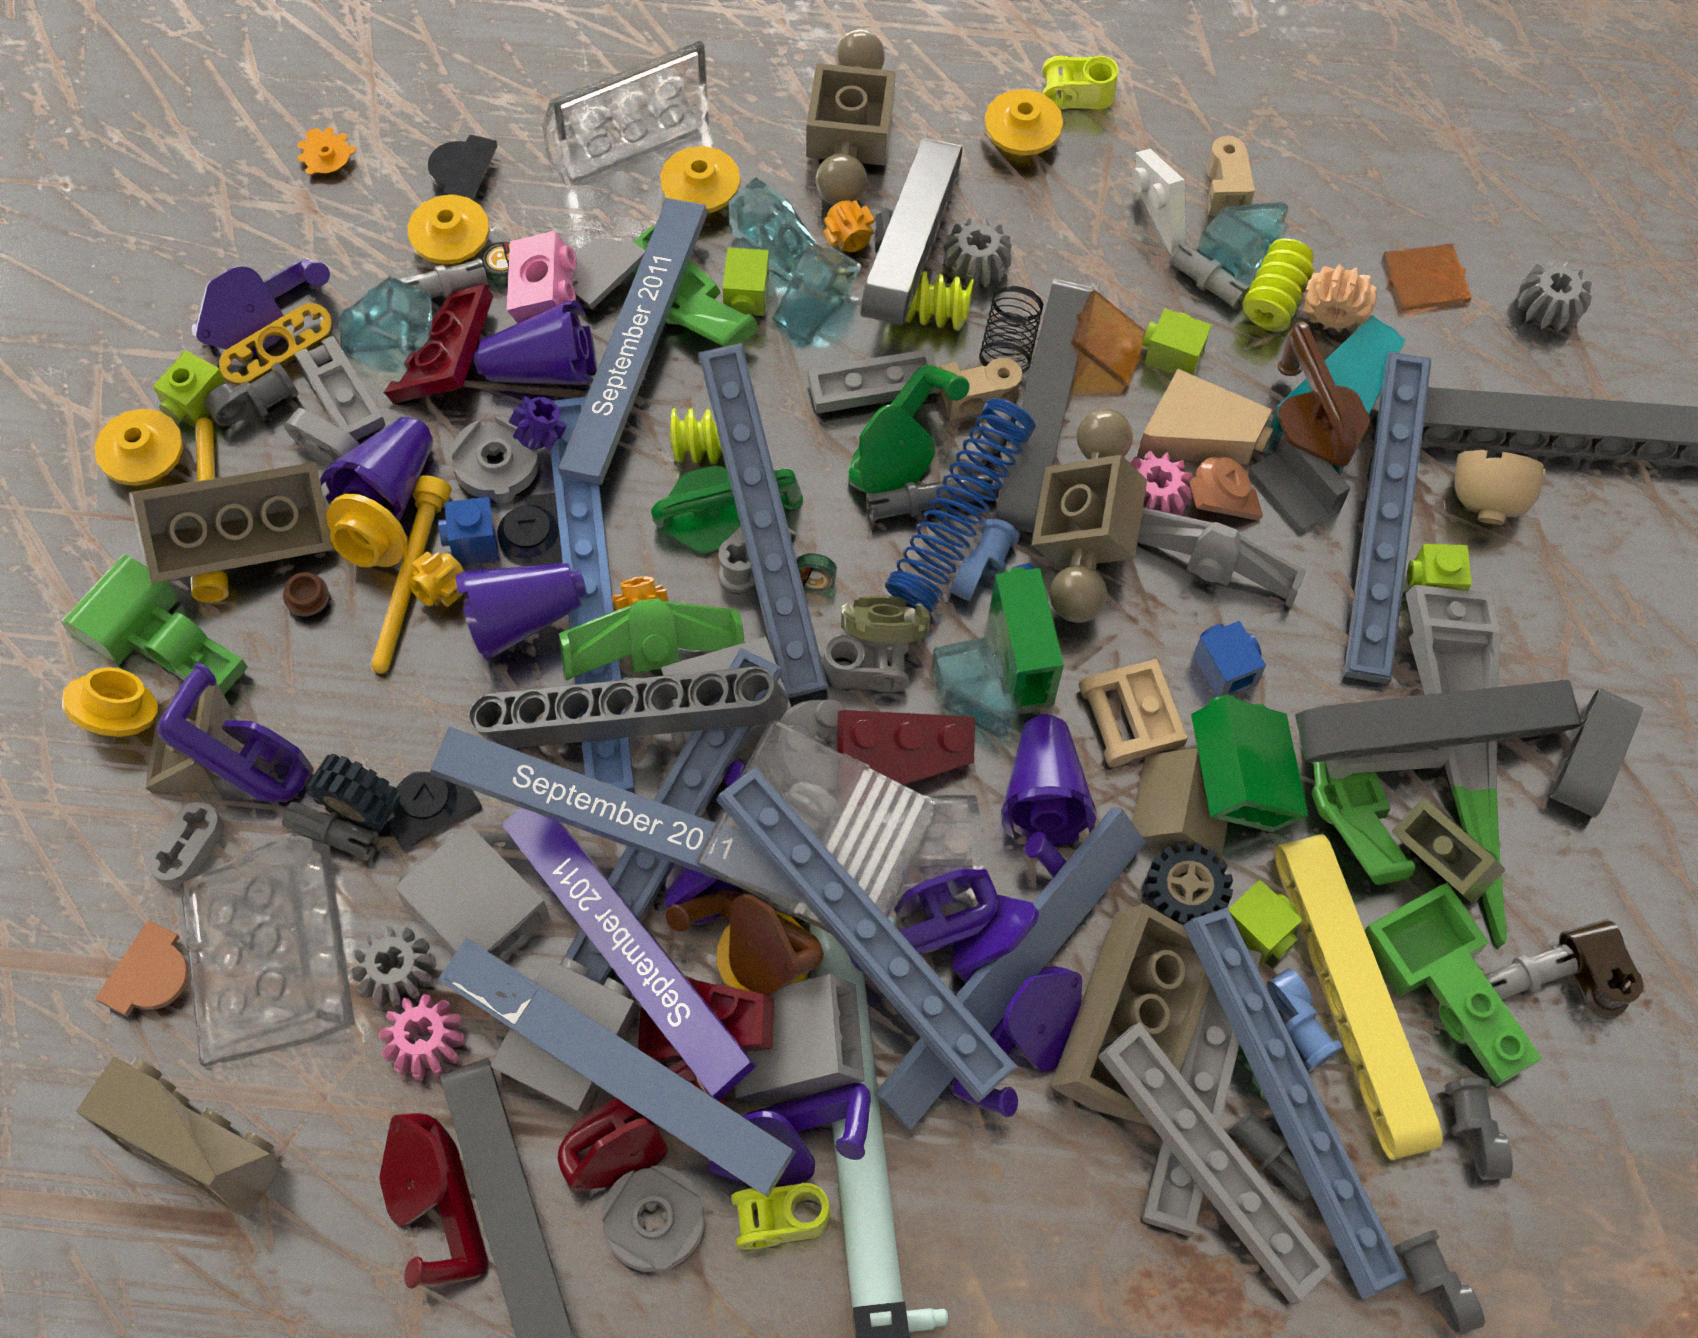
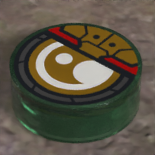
M496 242L483 250L480 259L489 281L497 284L508 283L510 243Z
M808 553L796 558L805 591L825 592L834 587L837 566L830 558L816 553Z

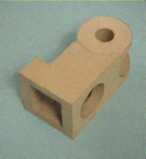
M1234 136L1219 137L1212 144L1207 164V174L1212 180L1206 203L1208 216L1248 215L1255 190L1247 148L1242 140Z
M997 358L992 360L987 366L962 371L959 370L957 362L940 365L941 369L966 378L970 384L968 394L963 399L957 401L949 399L945 391L940 389L939 394L949 421L982 413L981 410L986 400L991 398L1007 399L1013 403L1017 400L1022 379V369L1012 359Z

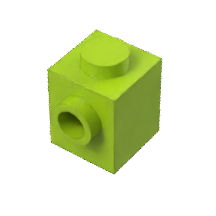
M727 247L722 287L723 304L745 315L765 316L770 276L769 250Z
M1164 308L1158 324L1150 322L1142 342L1143 346L1148 347L1144 364L1174 375L1178 369L1194 375L1206 348L1212 325L1194 319L1188 314L1177 313Z
M185 350L152 387L161 403L159 408L163 414L172 418L176 423L184 421L195 427L196 421L199 418H208L210 416L204 408L206 397L216 387L226 383L219 368Z
M1423 544L1415 560H1410L1408 564V586L1412 588L1414 585L1469 590L1472 580L1468 545Z
M1260 879L1228 909L1246 947L1261 952L1260 966L1272 955L1280 960L1299 940L1294 935V932L1303 919L1297 915L1296 907L1284 895L1275 894Z

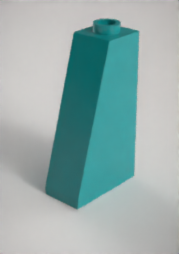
M1373 315L1325 360L1335 385L1344 386L1355 391L1361 398L1369 416L1381 394L1385 358L1389 351L1400 353L1406 340L1393 327L1384 324ZM1307 378L1276 408L1270 428L1280 438L1284 432L1278 420L1279 408L1289 397L1312 392ZM1330 463L1338 474L1341 475L1344 467H1338Z

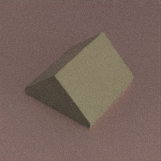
M217 683L205 689L186 720L226 745L228 734L222 729L225 721L230 720L232 708ZM173 697L159 704L145 789L152 792L219 793L220 777L160 739L157 726Z
M1191 748L1146 755L1132 823L1146 841L1143 846L1160 850L1170 846L1174 851L1178 843H1186L1187 850H1191L1194 843L1202 845L1201 853L1207 855L1210 849L1215 851L1217 855L1214 860L1219 863L1222 858L1228 821L1210 817L1198 749Z

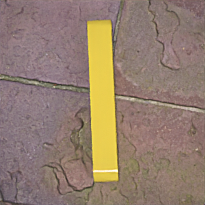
M1319 834L1277 845L1275 847V861L1288 899L1296 907L1297 915L1303 919L1299 924V929L1383 1151L1390 1160H1396L1440 1148L1443 1137L1438 1118L1329 840L1325 835Z

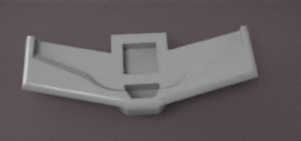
M1143 508L1138 543L1191 555L1186 571L1197 574L1205 581L1218 582L1228 586L1235 571L1286 599L1285 605L1292 607L1306 573V569L1242 535L1238 530L1218 522L1211 523Z

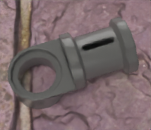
M275 363L271 366L272 371L251 384L246 381L239 386L228 383L216 387L206 397L204 408L218 425L228 426L254 411L263 417L268 414L267 409L288 396L294 398L299 394L284 368L280 364Z
M1465 1078L1445 1084V1092L1452 1097L1456 1124L1452 1126L1453 1136L1471 1137L1477 1171L1482 1180L1509 1179L1513 1170L1512 1152L1507 1136L1504 1133H1499L1498 1122L1491 1118L1487 1091L1491 1089L1490 1080L1484 1078Z
M1436 1230L1420 1234L1394 1246L1396 1254L1403 1255L1414 1278L1416 1286L1413 1288L1416 1297L1433 1291L1448 1325L1456 1335L1460 1336L1484 1326L1485 1319L1479 1300L1471 1287L1464 1281L1460 1282L1455 1271L1449 1270L1436 1243L1439 1238Z

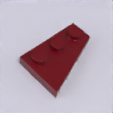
M485 284L449 294L425 330L430 337L418 352H410L403 362L407 371L399 383L391 381L383 392L393 404L462 388L494 297Z
M857 710L838 711L836 804L849 802L863 772L870 774L871 777L860 798L869 795L876 778L884 782L880 790L882 792L887 790L889 785L898 787L974 763L975 717Z
M685 976L745 1052L773 1049V998L761 993L717 983L711 984ZM641 1006L638 1049L660 1064L675 1063L683 1060Z

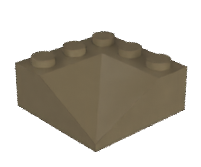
M113 1056L76 1110V1113L122 1150L248 1219L282 1166L270 1154L274 1146L247 1131L244 1138L228 1131L232 1123L210 1109L205 1108L203 1113L199 1115L186 1108L190 1100L175 1091L177 1087L162 1078V1073L150 1064L135 1058L131 1065Z

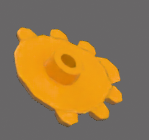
M327 127L323 132L315 128L310 129L305 134L307 141L303 140L298 143V148L304 150V152L299 154L297 159L300 163H305L308 166L305 170L307 175L333 173L346 165L349 156L355 153L356 147L353 145L348 146L347 142H345L347 140L345 133H340L336 136L333 135L334 129Z

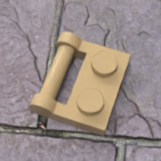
M1157 659L1091 675L1079 682L1078 686L1082 697L1089 700L1107 748L1103 753L1109 767H1118L1130 762L1132 759L1185 746L1188 737ZM1117 690L1135 739L1123 742L1105 694L1107 691Z

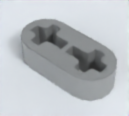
M298 408L284 424V429L293 440L331 463L360 445L346 431L304 408Z
M198 801L185 805L177 813L152 849L148 857V868L152 876L163 887L174 889L188 884L219 841L223 833V822L209 803ZM205 819L209 824L206 830L198 828L193 831L190 827L194 820L202 822ZM178 858L182 863L178 870L170 868L167 871L164 868L163 863L167 859L175 861Z

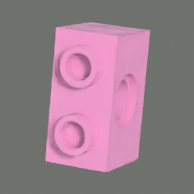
M556 231L510 242L507 311L517 323L563 302L576 300L575 290L572 285L573 270L577 267L576 255L570 245H566Z

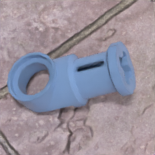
M986 519L981 526L983 536L977 549L970 551L968 557H964L949 593L970 601L982 574L993 577L995 574L1003 573L1006 570L1004 560L1011 546H1015L1020 538L1019 532L1008 522L1000 519Z
M1288 968L1267 982L1269 994L1288 1019L1285 1027L1297 1051L1306 1061L1304 1066L1308 1073L1325 1064L1343 1049L1340 1041H1333L1315 1018L1317 1011L1312 1006L1314 1002L1312 994L1305 982L1294 970Z

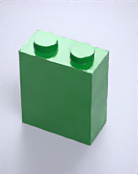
M1010 568L1003 573L995 574L988 618L1011 712L1054 705L1064 663L1041 569Z
M1222 695L1212 698L1207 706L1191 714L1211 818L1274 832L1308 816L1286 713L1266 708L1263 704L1241 701L1232 695Z

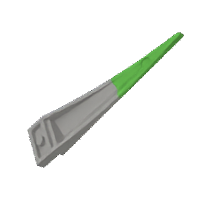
M1414 585L1405 594L1413 628V634L1409 637L1424 694L1498 687L1501 630L1492 593ZM1497 741L1446 747L1450 758L1444 765L1462 829L1501 864L1497 800ZM1502 875L1481 896L1497 948L1504 945L1507 941Z

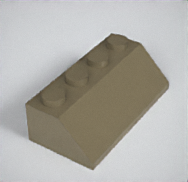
M306 462L129 492L137 535L151 583L333 550L316 462Z
M1146 904L1115 913L1050 1085L1051 1088L1089 1109L1152 1126L1098 1058V1055L1131 1026L1140 1022L1180 1073L1211 985L1183 925Z

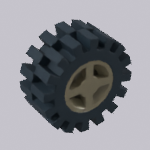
M336 754L326 755L306 787L308 795L313 797L317 804L324 805V809L329 813L337 812L341 815L342 820H348L352 824L376 832L383 829L401 798V795L397 793L398 790L394 786H390L388 780L376 776L377 772L372 769L367 770L363 768V764L357 761L352 763L349 758L339 757Z
M1178 843L1174 851L1169 846L1163 850L1160 857L1158 855L1155 857L1149 868L1142 889V897L1147 898L1144 904L1184 925L1193 918L1228 907L1233 894V889H1230L1233 883L1232 874H1225L1228 865L1224 859L1217 863L1214 860L1217 853L1212 849L1205 855L1201 853L1202 845L1194 843L1191 850H1187L1186 843ZM1178 888H1181L1182 891L1185 892V897L1180 892V890H1178Z

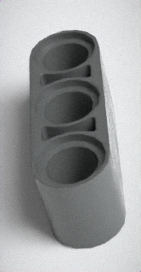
M1599 687L1586 707L1581 719L1582 726L1578 727L1550 797L1596 818L1612 790L1643 712V707Z

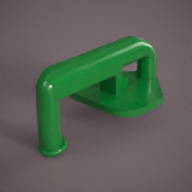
M923 365L917 369L890 405L881 407L861 432L859 447L848 466L847 476L849 483L854 488L867 494L901 489L905 483L914 482L916 484L933 461L935 443L933 438L912 417L934 387L944 390L946 396L951 400L963 399L970 389L968 380L933 365Z
M710 466L683 474L668 497L658 501L652 507L651 519L660 531L697 553L708 554L719 551L722 543L740 527L727 469L721 466ZM789 468L774 470L783 508L787 510L799 508L803 502V495L795 473Z

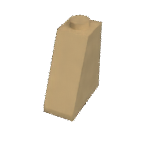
M1178 369L1143 432L1137 456L1144 458L1151 450L1156 458H1162L1168 452L1172 461L1204 462L1210 457H1227L1239 464L1248 465L1255 450L1263 453L1272 435L1273 429L1267 426L1272 409Z

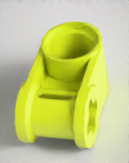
M1053 56L1047 59L1042 67V74L1046 79V87L1042 94L1052 99L1060 110L1106 109L1115 100L1118 66L1113 59L1105 56ZM1060 67L1062 68L1063 75L1059 76ZM1057 90H1061V98L1057 97Z
M812 1183L775 1187L769 1197L764 1196L754 1188L741 1190L731 1195L732 1204L737 1206L740 1227V1236L736 1239L738 1249H762L780 1243L814 1239L821 1236L827 1230L831 1221L828 1198L820 1187ZM805 1200H812L821 1207L819 1216L809 1223L798 1221L793 1216L796 1206ZM756 1209L758 1211L759 1220L758 1228H756L754 1211Z

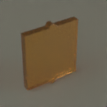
M1453 243L1384 252L1383 259L1389 275L1388 286L1393 287L1400 311L1470 303L1472 296L1465 279L1466 269L1461 267Z
M1094 289L1089 292L1083 311L1077 314L1079 322L1070 344L1122 386L1130 383L1136 363L1141 361L1139 354L1146 331Z

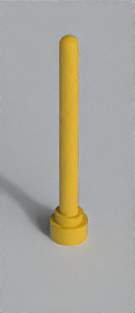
M201 417L196 421L195 425L197 481L215 478L213 422L207 417ZM223 570L191 576V596L195 600L203 603L220 602L228 597V576Z
M421 476L416 483L413 497L416 500L415 506L418 508L408 540V550L401 563L371 662V668L377 674L387 672L392 660L412 593L409 580L412 578L411 573L415 570L411 564L423 555L434 516L440 513L441 508H445V502L449 501L452 487L446 481L437 477Z

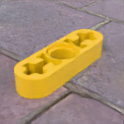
M303 304L223 352L219 360V369L225 383L239 386L247 381L251 384L272 371L271 366L275 363L283 367L296 359L294 353L305 348L310 351L322 344L321 341L328 338L331 332L330 314L319 304ZM309 316L312 320L320 318L322 320L319 323L320 332L314 333L312 329L303 331L299 334L301 344L296 345L293 334L286 327L291 325L293 333L303 328L304 317ZM273 335L281 336L287 341L288 350L281 356H271L263 348L265 339ZM253 346L256 348L259 359L266 364L260 367L258 359L247 365L246 376L242 377L238 372L229 373L232 369L231 360L237 359L240 363H244L253 358L252 351L250 350Z

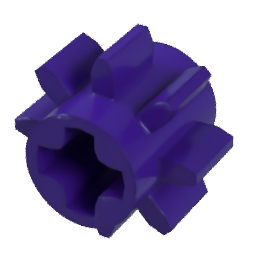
M527 396L524 397L520 407L514 408L509 419L510 424L517 426L513 438L518 439L523 446L530 450L543 447L551 450L556 439H561L567 427V424L558 421L563 410L546 397H536L532 400Z

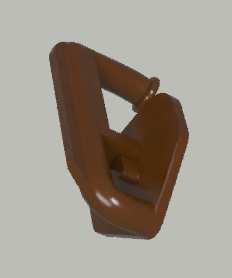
M1298 322L1290 331L1282 360L1278 363L1277 368L1285 376H1296L1303 370L1312 392L1287 398L1279 408L1278 420L1287 441L1292 446L1335 466L1345 467L1350 463L1370 424V418L1361 398L1355 391L1344 386L1335 385L1308 325L1305 322Z
M721 889L686 901L680 905L673 904L666 910V921L677 932L686 931L691 923L717 913L729 919L730 967L737 981L752 992L770 996L798 976L818 968L824 958L822 945L816 936L776 914L770 905L750 894Z

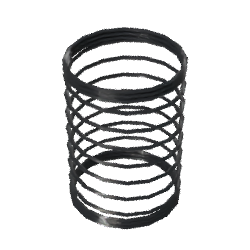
M1006 286L998 289L993 294L991 311L989 312L982 348L979 353V360L983 366L989 364L982 355L983 351L991 358L997 359L985 350L991 348L996 352L1006 355L1023 354L1026 358L1015 362L1027 359L1028 362L1020 367H1025L1022 369V374L1030 368L1044 305L1041 297L1034 291L1020 286ZM1003 292L1022 293L1032 298L1038 304L1040 311L1038 312L1030 303L1022 299L1003 297L995 300V297ZM1002 299L1022 301L1030 305L1037 314L1032 315L1024 308L1014 305L997 306L996 302ZM1011 306L1028 312L1031 316L1023 317L1019 314L1004 312L999 307ZM1000 314L1010 320H1001L996 315ZM994 316L998 320L992 321L991 318ZM1001 321L1008 325L1023 326L1027 331L999 327L994 322ZM1016 321H1019V322L1028 321L1029 323H1028V324H1020V323H1018V322H1016ZM993 324L996 327L991 329L989 325ZM1031 324L1033 328L1029 330L1025 325ZM1001 329L1006 332L1020 333L1026 338L1017 339L1012 336L997 334L993 330ZM991 331L995 335L989 336L988 332ZM1030 332L1031 336L1027 337L1024 333ZM999 336L1007 340L1019 341L1024 345L1018 346L1010 342L994 341L990 337ZM989 338L993 342L987 343L986 340ZM1026 339H1028V340L1030 341V343L1025 344V343H1024L1023 341H1021V340H1026ZM1026 346L1028 350L1025 351L1022 347ZM992 347H1008L1016 351H1019L1020 353H1004Z

